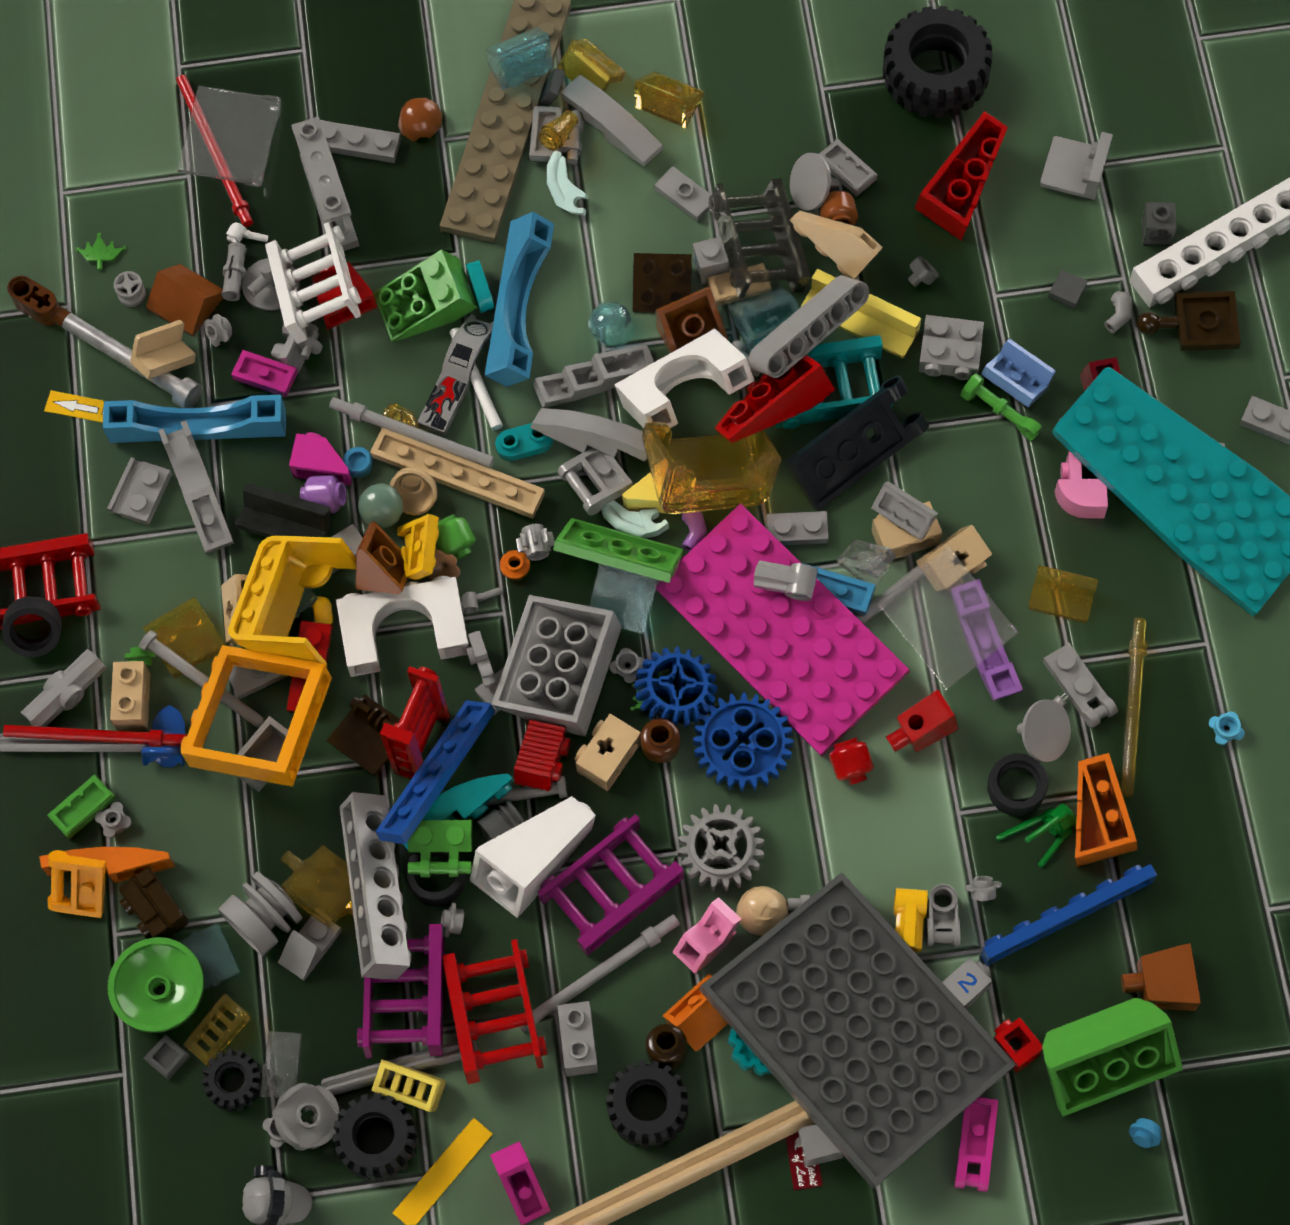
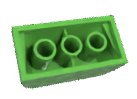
M1139 998L1130 999L1050 1030L1046 1033L1043 1043L1045 1064L1057 1107L1062 1117L1183 1070L1171 1020L1156 1005Z

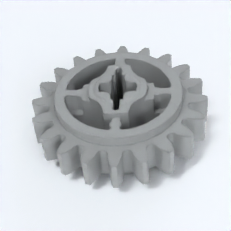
M714 804L712 814H709L704 807L701 808V819L692 814L690 819L693 826L685 824L682 826L683 832L687 836L678 837V843L686 846L678 849L679 857H687L681 862V867L683 869L692 867L688 873L689 878L693 879L700 875V887L705 885L707 881H711L712 891H715L718 883H722L724 890L728 891L729 882L731 881L740 888V877L751 881L752 874L749 869L755 871L760 869V864L754 859L764 858V852L757 849L764 846V839L755 838L761 833V828H750L753 824V817L750 816L742 820L743 809H739L733 815L731 814L730 805H727L725 811L721 813L717 804ZM725 826L732 828V830L728 829L720 831L716 830L714 827ZM701 836L705 840L707 849L699 859L695 847ZM742 837L747 846L743 859L737 855L735 849L738 840ZM715 844H718L721 847L726 844L727 851H724L723 849H719L718 851H716ZM722 864L727 866L728 869H714L710 866Z

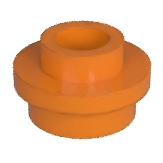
M512 550L502 556L500 569L505 577L518 580L529 572L530 561L525 553H518V550ZM514 560L520 562V565L517 567H511L509 564Z

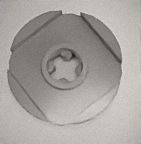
M300 1083L283 1093L272 1115L276 1129L283 1140L296 1150L304 1151L306 1149L318 1148L333 1138V1135L336 1134L333 1127L335 1121H338L340 1111L335 1097L325 1087ZM302 1108L306 1112L309 1110L313 1112L314 1115L311 1117L313 1124L302 1121Z

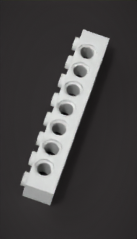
M1290 177L1134 267L1129 282L1147 306L1150 308L1157 303H1166L1179 290L1183 289L1185 291L1190 289L1203 276L1207 275L1210 277L1214 275L1227 262L1231 261V263H1234L1241 259L1246 251L1251 248L1258 249L1265 245L1269 238L1275 234L1282 235L1290 229V209H1284L1281 206L1290 208ZM1257 219L1264 220L1267 223H1261ZM1233 233H1239V234H1241L1243 237H1238V236L1234 235ZM1210 247H1216L1219 251L1212 250ZM1187 260H1190V261L1195 262L1196 264H1195V265H1191V264H1188L1186 261H1187ZM1162 274L1170 275L1172 278H1165Z

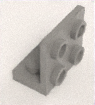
M1101 132L1099 142L1093 141L1092 145L1054 136L1040 180V186L1095 200L1113 134Z

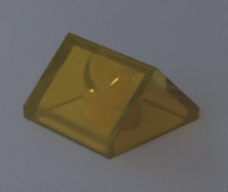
M656 71L636 80L634 85L636 108L685 128L705 91Z

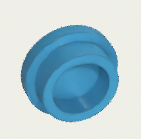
M1139 1118L1136 1120V1123L1130 1126L1129 1134L1137 1145L1143 1148H1150L1160 1144L1162 1139L1160 1135L1161 1128L1157 1123L1149 1119Z

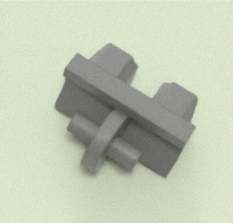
M311 322L305 327L308 340L299 344L295 342L285 328V325H283L282 333L287 338L286 343L275 344L271 351V355L276 361L296 367L298 374L305 359H309L311 353L319 354L323 348L322 344L317 341L319 329Z

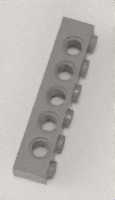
M352 792L340 805V815L361 977L397 980L410 967L411 952L407 947L406 940L407 923L403 918L402 911L403 895L399 890L398 883L399 866L395 861V843L381 841L375 832L389 813L390 808H388L385 795Z

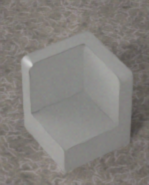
M816 1124L799 1129L798 1133L804 1152L803 1162L805 1167L843 1158V1154Z

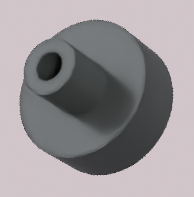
M918 256L910 264V268L914 273L908 280L915 287L921 281L931 285L939 277L936 269L921 256Z

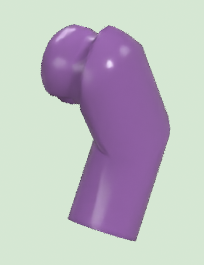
M695 508L687 509L682 514V521H685L690 531L681 545L687 552H690L707 533L703 514Z

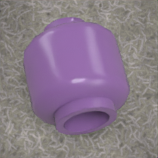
M334 475L311 476L307 479L305 486L300 489V499L330 507V514H334L346 502V488L344 483L340 482Z

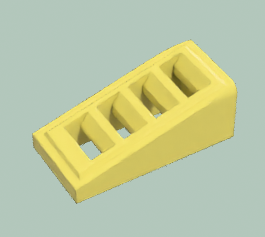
M383 1059L381 1060L371 1091L381 1093L384 1096L389 1095L394 1097L395 1100L428 1112H434L438 1108L446 1080ZM390 1070L394 1071L395 1075L391 1087L386 1088L385 1085ZM402 1076H408L403 1092H399L398 1088ZM416 1079L420 1083L416 1095L412 1096L410 1094ZM430 1084L432 1089L427 1101L423 1098L427 1085Z

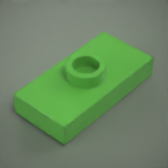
M94 774L47 816L70 839L95 818L98 811H103L116 797Z

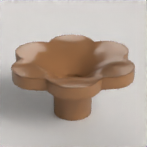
M435 550L436 564L433 573L428 575V578L430 580L439 576L458 578L460 569L457 566L456 557L453 554H445L442 550Z

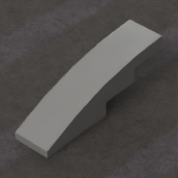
M582 75L575 78L560 92L564 101L582 112L585 121L603 132L607 142L642 166L649 163L664 149L663 145L637 119Z
M647 344L594 354L591 361L564 366L562 373L535 378L533 387L542 408H548L615 388L614 384L654 363V359Z
M541 408L530 427L582 453L585 452L589 445L612 457H615L618 450H621L644 462L657 437L653 438L650 434L629 425L571 410Z

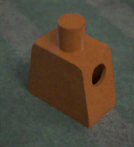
M1191 943L1141 956L1137 962L1138 973L1121 974V985L1124 994L1141 992L1142 1000L1151 1002L1160 1009L1195 1011L1201 1003Z

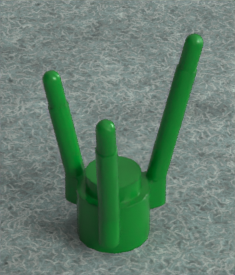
M1061 803L1055 809L1050 807L1044 813L998 834L996 839L1001 841L1044 821V825L1025 838V841L1029 843L1046 831H1049L1054 836L1059 834V837L1038 863L1039 867H1043L1061 844L1073 834L1070 828L1076 824V816L1067 805Z

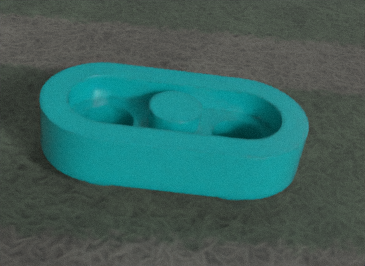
M530 423L502 431L496 438L495 446L500 458L506 461H515L548 451L552 447L554 439L544 434L540 438L534 437L533 435L538 431L530 428L532 424ZM508 440L515 441L511 446L505 444Z

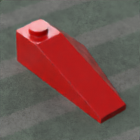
M805 355L782 376L773 378L763 374L758 382L750 383L747 387L749 393L742 401L735 402L715 426V430L732 444L814 408L817 404L823 402L835 389L821 364Z

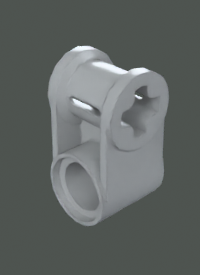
M948 884L936 885L929 894L926 922L927 946H933L934 943H953L954 946H960L958 896L955 889ZM945 895L950 899L951 905L944 908L939 907L934 902V897Z

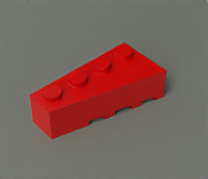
M984 111L920 193L914 209L961 241L1008 127Z

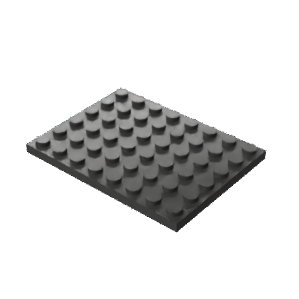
M840 873L699 988V991L872 1189L884 1181L1016 1065L843 873Z

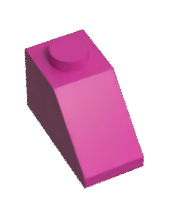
M312 432L305 435L296 433L289 463L293 478L307 480L311 476L334 475L344 485L351 486L352 478L348 467L325 437Z
M520 1141L490 1155L521 1225L551 1212Z

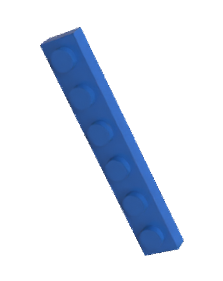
M469 700L464 702L375 831L381 841L400 844L408 842L494 715L495 710L491 703Z
M1151 864L1143 868L1140 865H1136L1123 873L1125 877L1115 882L1112 878L1096 886L1097 891L1087 896L1085 892L1080 893L1068 901L1069 905L1061 909L1054 906L1044 911L1040 915L1041 919L1030 923L1029 920L1021 922L1012 929L1013 933L1002 937L1001 934L993 936L984 943L985 947H983L980 956L985 965L988 966L1152 884L1157 873Z

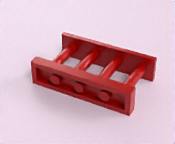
M88 533L0 548V571H12L15 601L27 597L24 570L29 566L41 565L45 600L50 601L58 609L61 617L74 614L77 616H87L92 614L93 611L101 610L100 603L95 594L87 593L84 559L95 555L94 544ZM70 560L72 561L76 597L58 599L54 565L59 561ZM8 608L0 609V630L2 629L4 614ZM26 614L19 616L15 620L14 625L45 620V618L36 614Z
M409 666L407 673L413 689L399 723H395L394 726L384 723L380 736L394 774L412 779L423 763L421 755L436 720L449 723L450 714L437 673L426 667L416 669Z
M517 939L511 940L514 955L464 966V963H457L455 953L442 955L460 1054L468 1085L481 1082L479 1070H483L484 1066L534 1055L537 1068H544L542 1056L548 1055L544 1036H537L524 969L530 968L526 949H519ZM511 968L517 969L519 984L475 994L463 993L462 983L467 982V978ZM521 996L523 998L525 1013L476 1024L475 1021L469 1022L467 1012L473 1011V1007ZM527 1025L529 1027L531 1042L481 1053V1050H474L473 1041L479 1040L478 1036Z

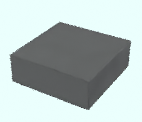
M555 68L547 77L540 99L541 104L548 107L558 97L565 71Z
M1061 270L1049 292L1048 298L1075 309L1088 281Z
M165 1034L143 1059L169 1081L190 1058V1055Z

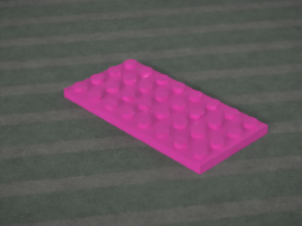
M740 503L680 560L678 569L670 583L659 580L654 585V588L765 701L767 699L770 700L772 708L780 707L779 715L781 717L787 716V723L822 757L910 673V670L817 578L811 601L796 600L786 596L785 593L755 588L753 585L754 574L759 560L788 566L794 563H802Z

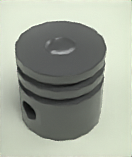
M509 800L504 802L505 806L499 805L498 811L494 809L477 821V825L488 841L525 822Z

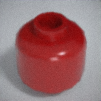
M856 737L833 745L835 750L830 753L829 758L836 778L839 781L848 780L850 785L868 780L866 774L874 769V763L867 744L862 741L858 742Z

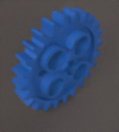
M743 692L741 700L736 701L735 696L730 694L729 703L726 704L724 700L719 698L718 709L709 705L710 716L701 714L700 722L703 725H695V733L700 736L693 737V745L699 746L694 750V756L703 757L699 760L698 765L699 768L708 767L706 771L707 778L715 774L717 775V786L725 780L728 781V790H731L734 784H739L740 791L744 792L745 785L750 784L753 791H756L757 782L761 781L767 787L769 785V775L777 780L779 779L777 768L781 770L787 769V763L783 759H791L792 752L787 749L793 747V739L787 738L792 735V727H784L788 721L787 716L778 718L779 706L772 710L769 709V699L760 704L758 703V694H756L752 701H747V695ZM740 717H747L752 722L747 726H740L735 721ZM759 724H763V725H764L763 728H760V729H758V730H756V731L754 732L755 728H756ZM718 737H725L729 740V743L726 746L720 747L715 745L713 741ZM749 738V745L741 743L738 746V739L744 742ZM761 738H769L773 744L770 747L764 748L759 746L757 741ZM731 752H733L728 760L722 759L723 757H726ZM745 758L751 764L746 768H740L735 765V761Z

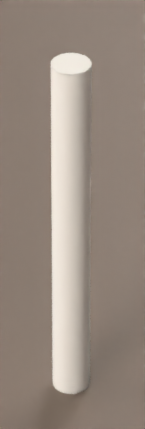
M459 327L453 328L450 331L452 339L454 338ZM475 363L470 381L492 431L501 429L503 425Z

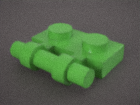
M422 820L408 840V852L421 853L420 862H408V875L420 874L421 878H430L431 874H449V877H459V874H472V862L460 861V852H472V820ZM449 852V862H431V853Z

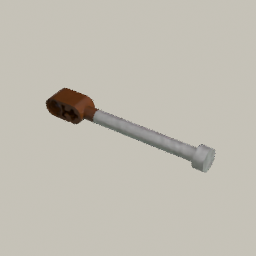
M16 276L9 281L7 290L19 311L42 325H59L147 379L130 363L132 355L130 348L61 307L53 292L27 276ZM23 292H28L24 296H19ZM169 372L147 379L172 395V402L181 408H192L202 392V386L188 377L181 380Z

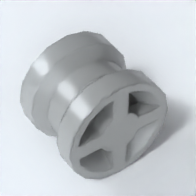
M125 271L115 278L114 290L121 304L126 307H136L144 302L146 289L137 273Z

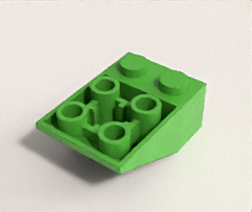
M442 249L373 293L391 342L455 322L478 308L460 259Z

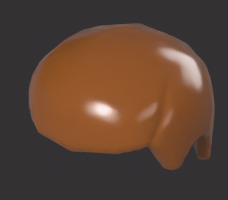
M414 98L407 101L402 107L399 114L398 127L402 135L411 141H417L421 137L430 139L441 128L443 114L439 105L429 98Z

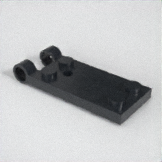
M895 376L885 381L878 392L785 461L813 509L817 511L822 509L929 428V424L922 412L912 413L900 423L890 405L901 399L908 392V388L901 376ZM869 428L874 429V435L871 438L866 437V432Z

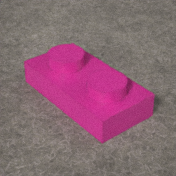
M242 350L231 376L235 381L287 397L298 371L296 367Z

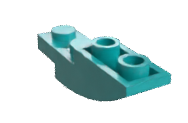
M499 774L459 784L441 793L423 820H457L455 815L458 812L465 820H469L471 817L477 820L489 810L487 804L496 797L498 800H501L513 789L510 784L514 782V779L510 774ZM407 842L406 844H403V845H404V846L406 847V849L408 850V842Z

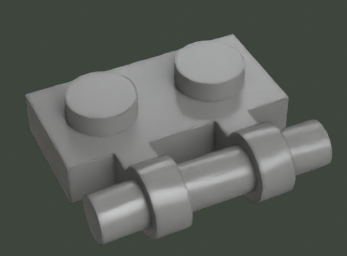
M534 106L529 152L530 161L549 162L552 153L559 151L567 154L568 164H577L578 155L582 152V143L580 142V133L584 130L582 112L572 110L571 118L562 117V107ZM561 130L569 132L568 140L560 139Z

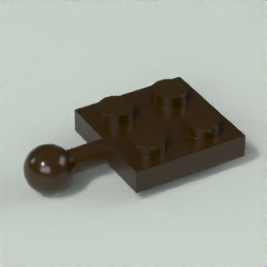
M1235 291L1176 293L1174 298L1176 316L1159 317L1154 312H1144L1137 320L1139 331L1145 335H1152L1159 329L1178 328L1180 351L1239 349L1241 344Z

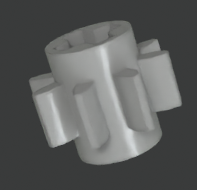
M531 524L522 528L520 538L516 539L518 553H525L527 559L531 561L548 557L549 551H551V547L555 543L553 533L548 532L547 528H544L542 524Z

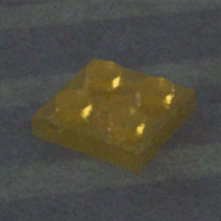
M196 597L191 598L142 627L146 634L150 630L157 633L156 639L194 667L219 653L221 646L225 645ZM162 659L173 679L183 674Z

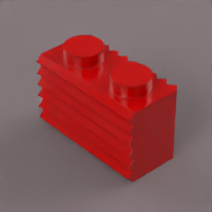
M529 720L516 764L514 765V782L516 785L521 784L523 787L545 789L548 792L551 791L554 781L559 782L563 769V763H560L561 756L568 755L571 739L566 738L565 726Z

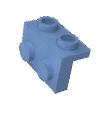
M1008 339L1000 353L984 367L981 375L1029 408L1047 391L1056 371L1023 347Z

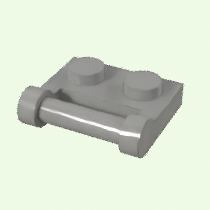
M593 447L565 462L557 471L562 480L568 481L584 503L583 508L588 515L597 514L604 505L621 497L624 492L633 486V482L614 457ZM583 469L599 490V493L592 495L576 473Z

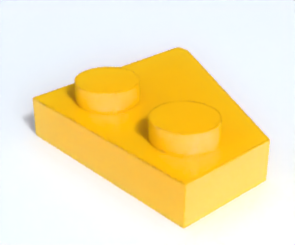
M427 514L397 527V535L404 537L405 546H402L400 550L401 556L404 559L406 578L418 580L433 573L436 564V558L434 557L435 546L439 537V517Z

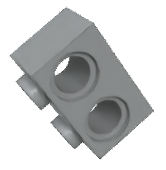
M589 1001L557 1005L566 1076L599 1073Z

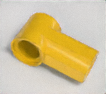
M896 888L894 898L895 931L914 952H921L923 920L926 919L928 890Z

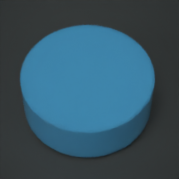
M354 447L344 454L343 462L348 467L351 477L362 478L372 471L373 459L367 449Z

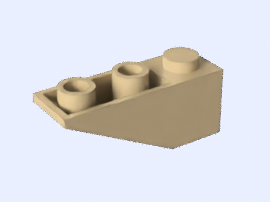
M804 211L797 212L789 220L794 224V229L801 236L808 237L815 243V248L820 254L826 257L829 256L836 263L838 270L842 274L853 279L859 275L883 248L860 227Z

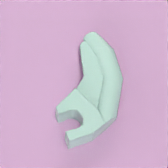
M554 151L547 164V186L556 206L572 214L586 215V209L577 208L576 202L579 199H588V195L574 186L568 179L566 159L562 156L561 152Z
M613 500L601 509L604 519L616 530L647 539L656 537L669 529V523L666 519L657 524L652 522L659 517V511L656 508L640 510L639 512L628 511Z

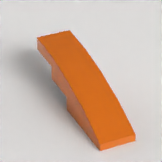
M94 847L64 851L69 856L106 861L105 873H108L114 883L135 878L146 868H151L153 872H158L175 867L174 860L168 852L144 848ZM48 855L39 856L41 868L48 876H51Z

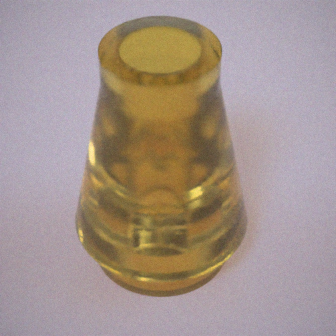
M566 110L562 115L542 126L539 133V140L542 145L551 151L562 148L574 126L578 123L577 116L572 111Z

